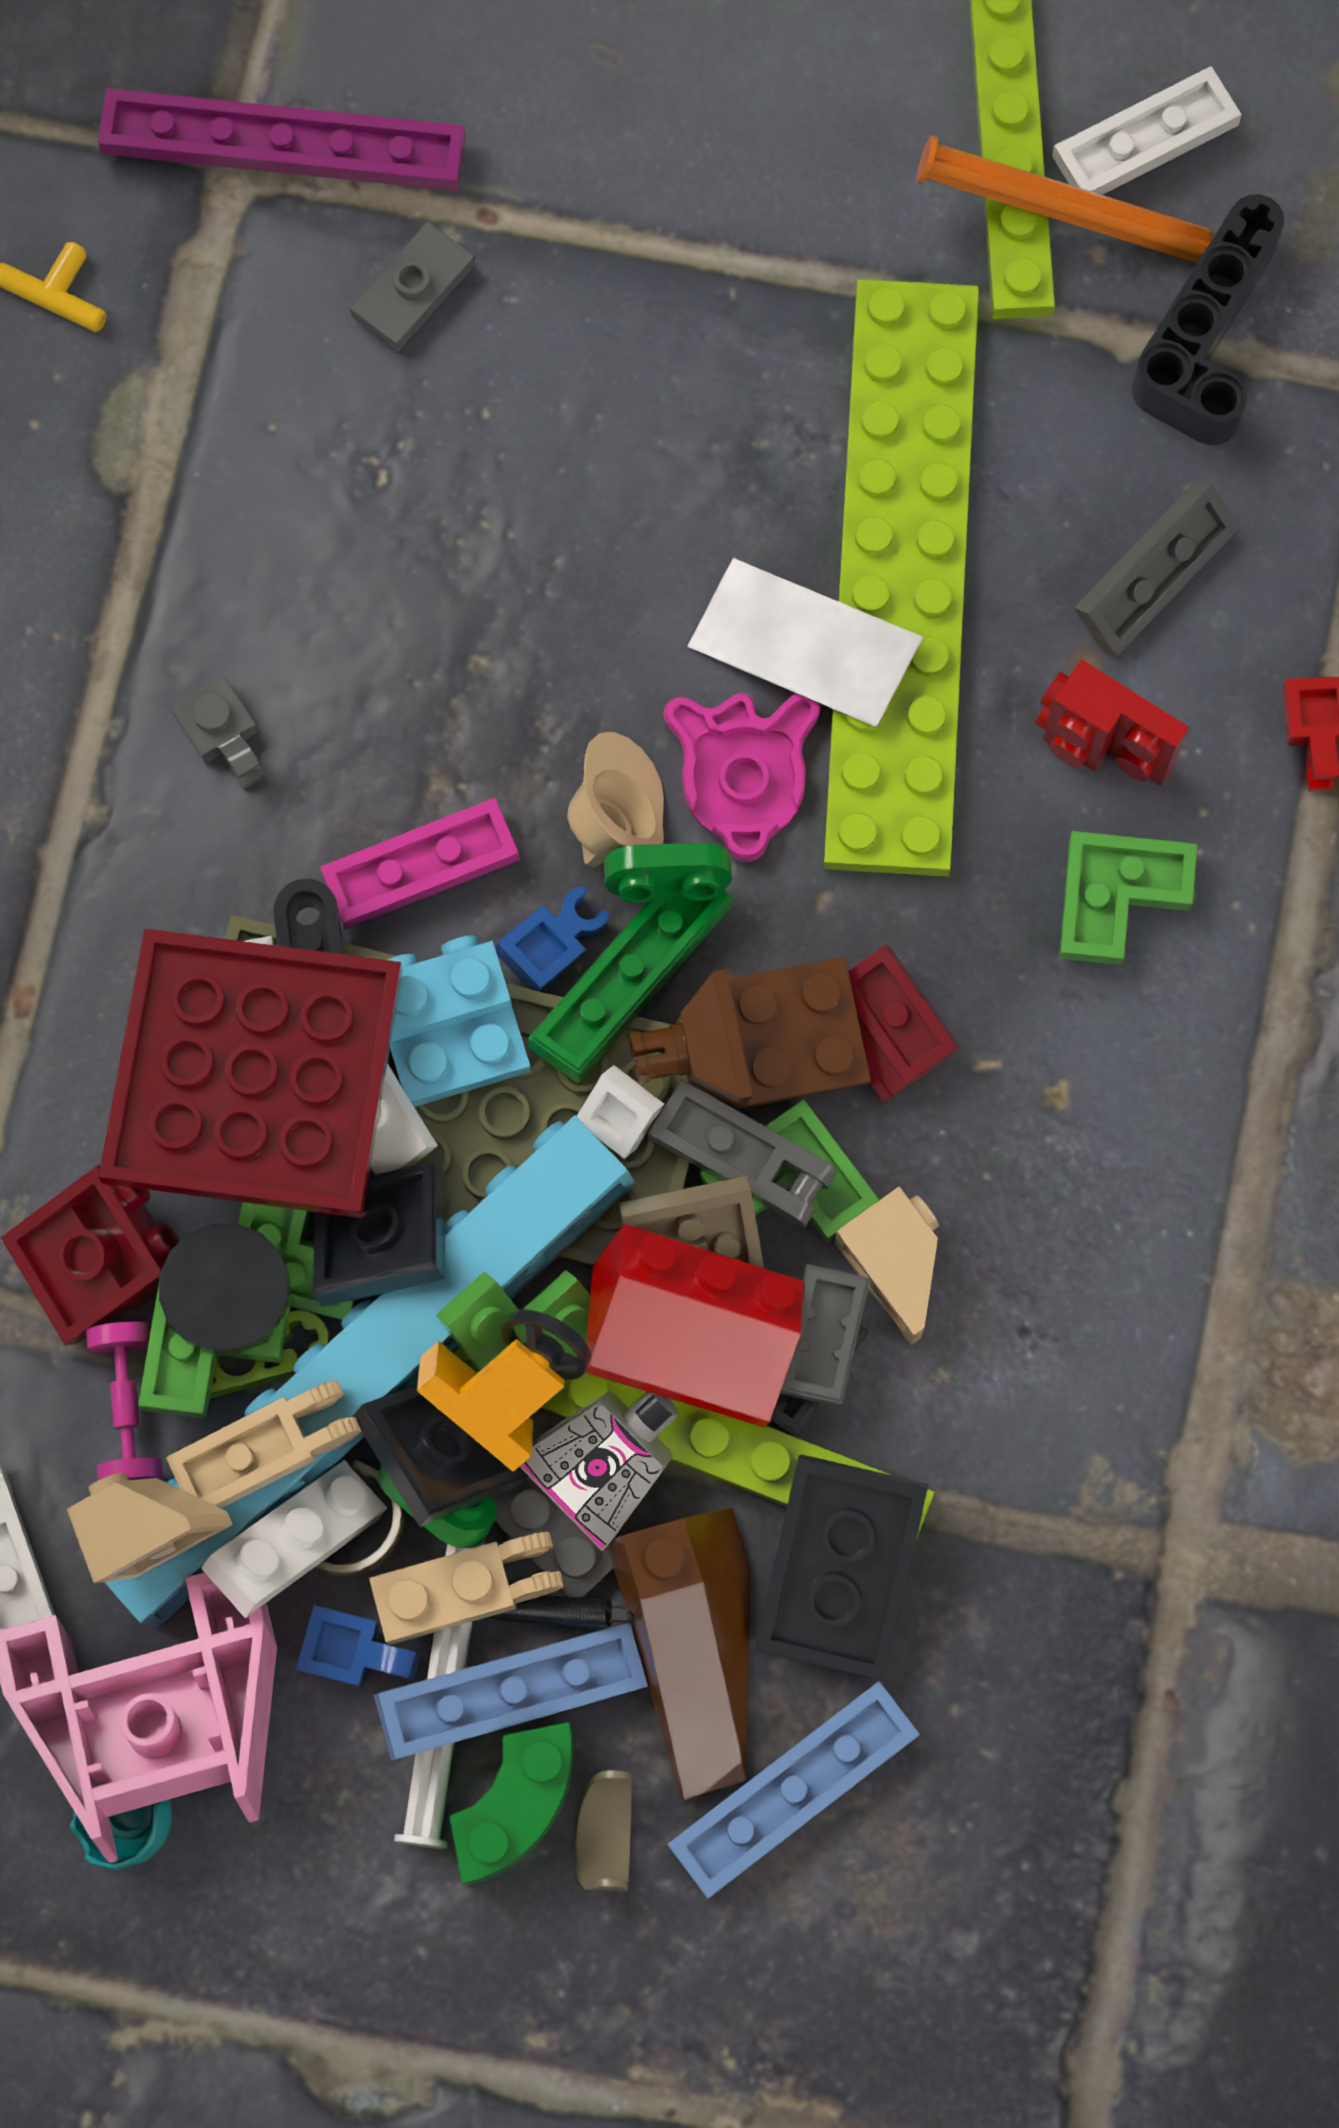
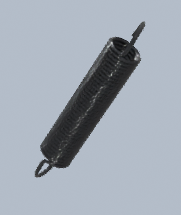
M542 1595L516 1603V1609L486 1617L505 1622L608 1629L614 1622L628 1623L633 1621L634 1614L623 1606H612L609 1599ZM612 1609H623L631 1614V1618L629 1620L611 1621Z

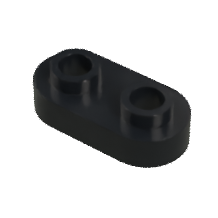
M299 879L287 884L278 893L273 908L277 946L344 954L340 913L332 891L325 884L313 879ZM304 908H314L319 911L318 919L310 925L298 923L296 921L297 915Z

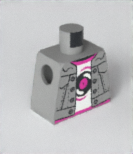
M608 1390L533 1440L532 1456L519 1467L603 1551L614 1539L671 1460L673 1455L657 1436L679 1416L678 1410L668 1398L650 1392L644 1393L628 1408L614 1393Z

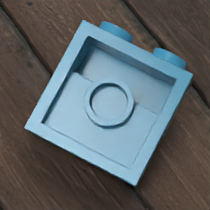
M463 936L441 946L443 955L418 963L415 954H403L387 959L401 962L403 969L390 1049L401 1086L414 1107L531 1072L530 1063L493 941L479 944L477 936Z

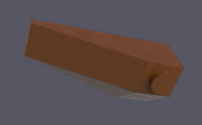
M727 1508L685 1517L618 1537L611 1541L607 1547L625 1608L634 1614V1619L630 1624L681 1800L746 1781L751 1569L733 1509ZM627 1612L628 1619H630L631 1614Z

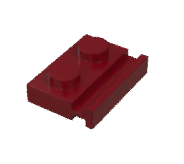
M884 944L848 971L871 1079L870 1084L883 1102L888 1103L895 1098L896 1094L907 1086L916 1083L962 1049L890 946Z

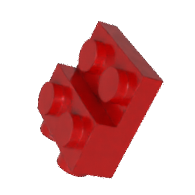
M1082 659L1070 676L1059 672L1040 702L1044 707L1035 721L1036 725L1045 730L1043 740L1050 743L1049 748L1051 752L1064 763L1076 768L1081 767L1083 764L1096 772L1107 754L1110 753L1116 757L1117 765L1131 777L1140 781H1147L1149 778L1160 786L1174 768L1190 728Z

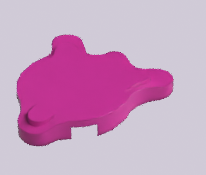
M737 693L719 706L711 709L703 707L687 697H676L665 705L663 717L666 727L679 740L684 753L682 784L687 807L692 816L704 829L723 842L725 848L735 860L751 862L760 858L764 854L768 842L784 829L798 813L805 795L806 779L802 747L808 734L819 720L821 712L820 703L795 693L768 718H761L756 714L752 698L744 693Z

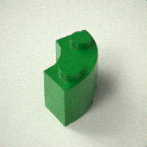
M569 1722L503 1735V1763L493 1787L474 1806L449 1816L462 1884L468 1886L483 1882L515 1866L538 1846V1843L552 1827L560 1810H562L572 1778L574 1743L572 1727Z

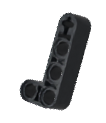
M1261 194L1243 197L1232 207L1142 351L1132 383V397L1138 407L1165 424L1206 445H1220L1229 441L1234 436L1247 402V389L1242 380L1232 372L1210 361L1271 262L1284 226V213L1279 204L1272 198ZM1251 230L1257 231L1246 251L1240 246L1242 236H1247ZM1213 275H1225L1231 278L1236 285L1221 287L1211 281L1210 277ZM1194 323L1201 326L1206 334L1191 336L1182 331L1179 325ZM1154 371H1163L1174 377L1176 383L1160 385L1155 383L1148 374ZM1206 401L1221 402L1228 408L1229 413L1225 415L1211 414L1204 409L1202 403Z

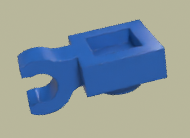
M313 1605L296 1670L363 1688L368 1669L415 1681L421 1655L413 1651L376 1642L381 1624L377 1621Z

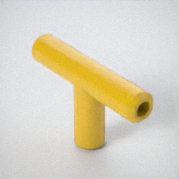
M67 242L44 281L4 262L0 263V288L92 332L100 331L106 321L105 310L66 292L87 257L86 250L81 245L75 242Z

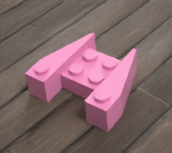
M206 1573L185 1578L199 1639L79 1673L73 1642L56 1615L0 1630V1683L3 1696L87 1833L108 1863L118 1861L109 1816L231 1782L234 1797L248 1822L259 1820L277 1654L276 1640L267 1602L245 1618Z

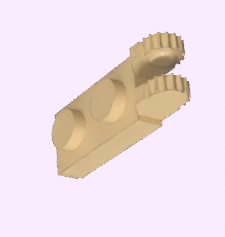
M338 1380L322 1383L290 1400L283 1397L169 1455L166 1459L180 1490L222 1509L316 1461L315 1455L329 1452L343 1443L354 1439V1437L361 1433L355 1417L336 1420L307 1437L298 1418L313 1415L329 1408L341 1399L344 1393Z
M535 1533L509 1540L501 1545L496 1541L369 1578L386 1643L388 1645L396 1644L516 1609V1603L547 1595L563 1588L564 1584L561 1573L558 1571L537 1573L530 1578L510 1585L504 1565L524 1558L537 1557L544 1554L545 1551L552 1549L553 1544L550 1533Z

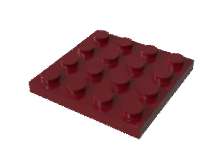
M144 928L98 1175L101 1183L362 1218L403 971L401 962Z

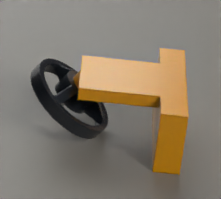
M518 1310L509 1315L501 1331L507 1348L478 1373L440 1341L436 1342L420 1357L417 1391L513 1472L532 1456L533 1420L529 1417L564 1388V1380L580 1378L591 1362L590 1349L575 1330L550 1315L534 1310ZM525 1324L526 1341L524 1344L516 1335L513 1326ZM542 1329L562 1339L571 1347L577 1357L565 1352L561 1344L549 1335L544 1334Z

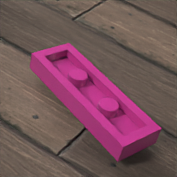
M492 798L320 866V870L327 887L335 896L340 920L345 930L520 860V857L496 798Z

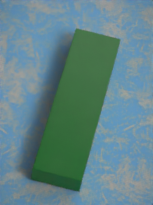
M722 890L717 897L705 901H693L684 896L654 897L648 901L528 1037L527 1048L579 1084L731 909L733 896Z

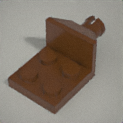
M845 957L734 978L728 977L727 968L715 970L681 1011L676 1024L670 1025L668 1028L642 1033L637 1031L628 1034L631 1058L661 1053V1055L635 1060L636 1064H633L638 1084L672 1075H687L689 1084L735 1110L868 1085L871 1082Z

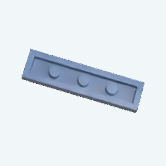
M629 1622L374 1695L392 1761L648 1687Z
M879 1681L667 1845L706 1898L709 1899L911 1743L920 1734Z

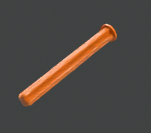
M930 135L925 144L917 170L916 183L923 185L927 179L1195 263H1198L1213 239V232L1209 228L938 144V137Z

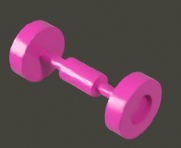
M117 1322L94 1326L86 1330L87 1350L89 1352L101 1354L114 1353L116 1381L110 1383L113 1428L120 1430L123 1459L107 1461L97 1465L98 1480L118 1473H126L128 1480L152 1478L164 1480L161 1458H136L133 1428L140 1427L137 1386L135 1380H129L127 1352L148 1348L151 1333V1324Z

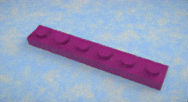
M106 88L98 146L101 154L458 191L466 134L464 125Z

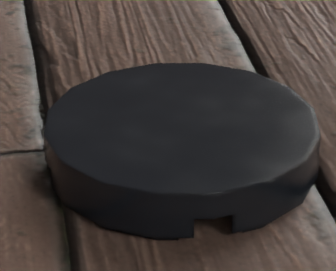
M211 1224L189 1233L170 1251L159 1276V1301L170 1327L188 1344L209 1354H239L261 1345L273 1334L272 1330L279 1325L281 1318H284L290 1305L291 1278L279 1250L262 1233L240 1224Z

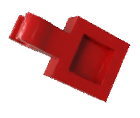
M1339 676L1285 679L1282 695L1287 746H1306V782L1308 791L1333 790L1334 779L1339 778V762L1336 744H1339Z

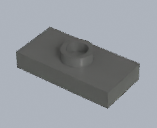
M427 221L350 307L351 317L395 351L399 352L475 266V257Z
M810 1264L806 1265L803 1279L801 1335L780 1394L842 1408L870 1278Z

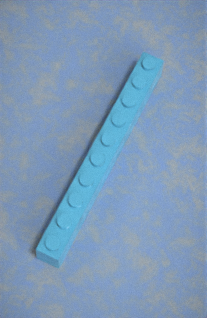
M576 1115L565 1125L561 1121L552 1124L536 1139L533 1144L535 1152L517 1169L513 1165L503 1169L490 1181L485 1189V1193L488 1196L470 1213L467 1210L459 1211L444 1224L445 1279L382 1293L374 1302L371 1299H366L357 1304L342 1320L341 1326L344 1329L326 1346L320 1343L306 1351L293 1367V1371L296 1374L278 1391L271 1388L260 1394L247 1407L245 1416L283 1397L290 1400L322 1383L338 1380L344 1393L341 1399L329 1408L313 1415L298 1418L307 1437L336 1420L353 1417L362 1404L417 1385L420 1357L436 1342L440 1341L453 1353L460 1348L437 1319L436 1314L484 1271L497 1281L512 1300L624 1196L636 1182L621 1162ZM361 1431L358 1436L343 1443L341 1446L329 1452L315 1455L316 1461L223 1507L222 1510L228 1512L232 1525L136 1579L105 1582L106 1585L139 1623L157 1630L190 1599L185 1578L205 1573L201 1568L211 1554L324 1475L365 1436ZM175 1478L166 1482L180 1489Z

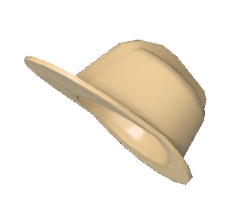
M615 732L599 733L588 743L584 762V779L570 801L567 812L570 828L582 843L584 863L590 867H597L604 863L607 854L624 846L663 844L664 795L662 781L655 765L643 749L628 737Z

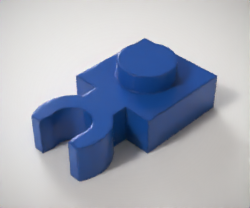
M583 886L574 888L566 895L557 917H554L542 905L497 943L495 948L497 956L529 989L544 992L583 958L586 949L577 939L587 940L594 938L604 929L610 915L605 909L598 913L595 918L589 920L579 917L575 911V907L582 903L587 893Z

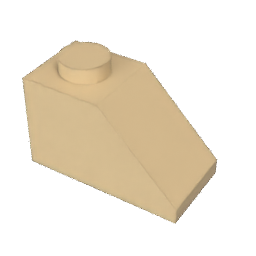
M897 1187L837 1230L834 1244L858 1276L870 1278L869 1291L911 1346L921 1339L925 1328L938 1237L933 1230L939 1227L929 1207L919 1196L915 1195L909 1200L902 1189Z
M126 1473L114 1474L94 1482L88 1487L90 1496L67 1509L94 1583L136 1579L232 1525L228 1512L157 1478L128 1480Z

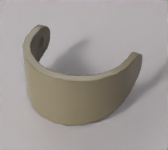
M358 1460L353 1462V1468L361 1472L362 1475L378 1482L377 1470ZM391 1499L393 1508L391 1529L387 1539L370 1557L358 1563L348 1565H333L322 1561L315 1567L329 1574L342 1577L362 1576L380 1568L392 1557L402 1539L405 1524L403 1508Z
M599 1772L589 1780L582 1794L574 1830V1864L577 1879L585 1890L628 1891L632 1774L629 1772Z

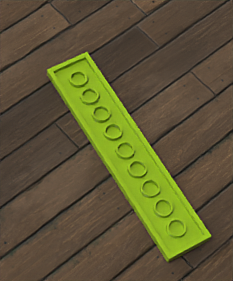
M857 279L839 602L923 636L878 727L835 709L832 711L824 869L949 877L979 286Z

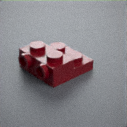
M96 1165L0 1237L64 1345L78 1344L86 1338V1330L88 1328L105 1324L124 1309L137 1308L158 1292L159 1276L170 1251L180 1242L169 1226L164 1223L156 1224L144 1204L150 1200L149 1190L102 1184L98 1177L100 1165Z

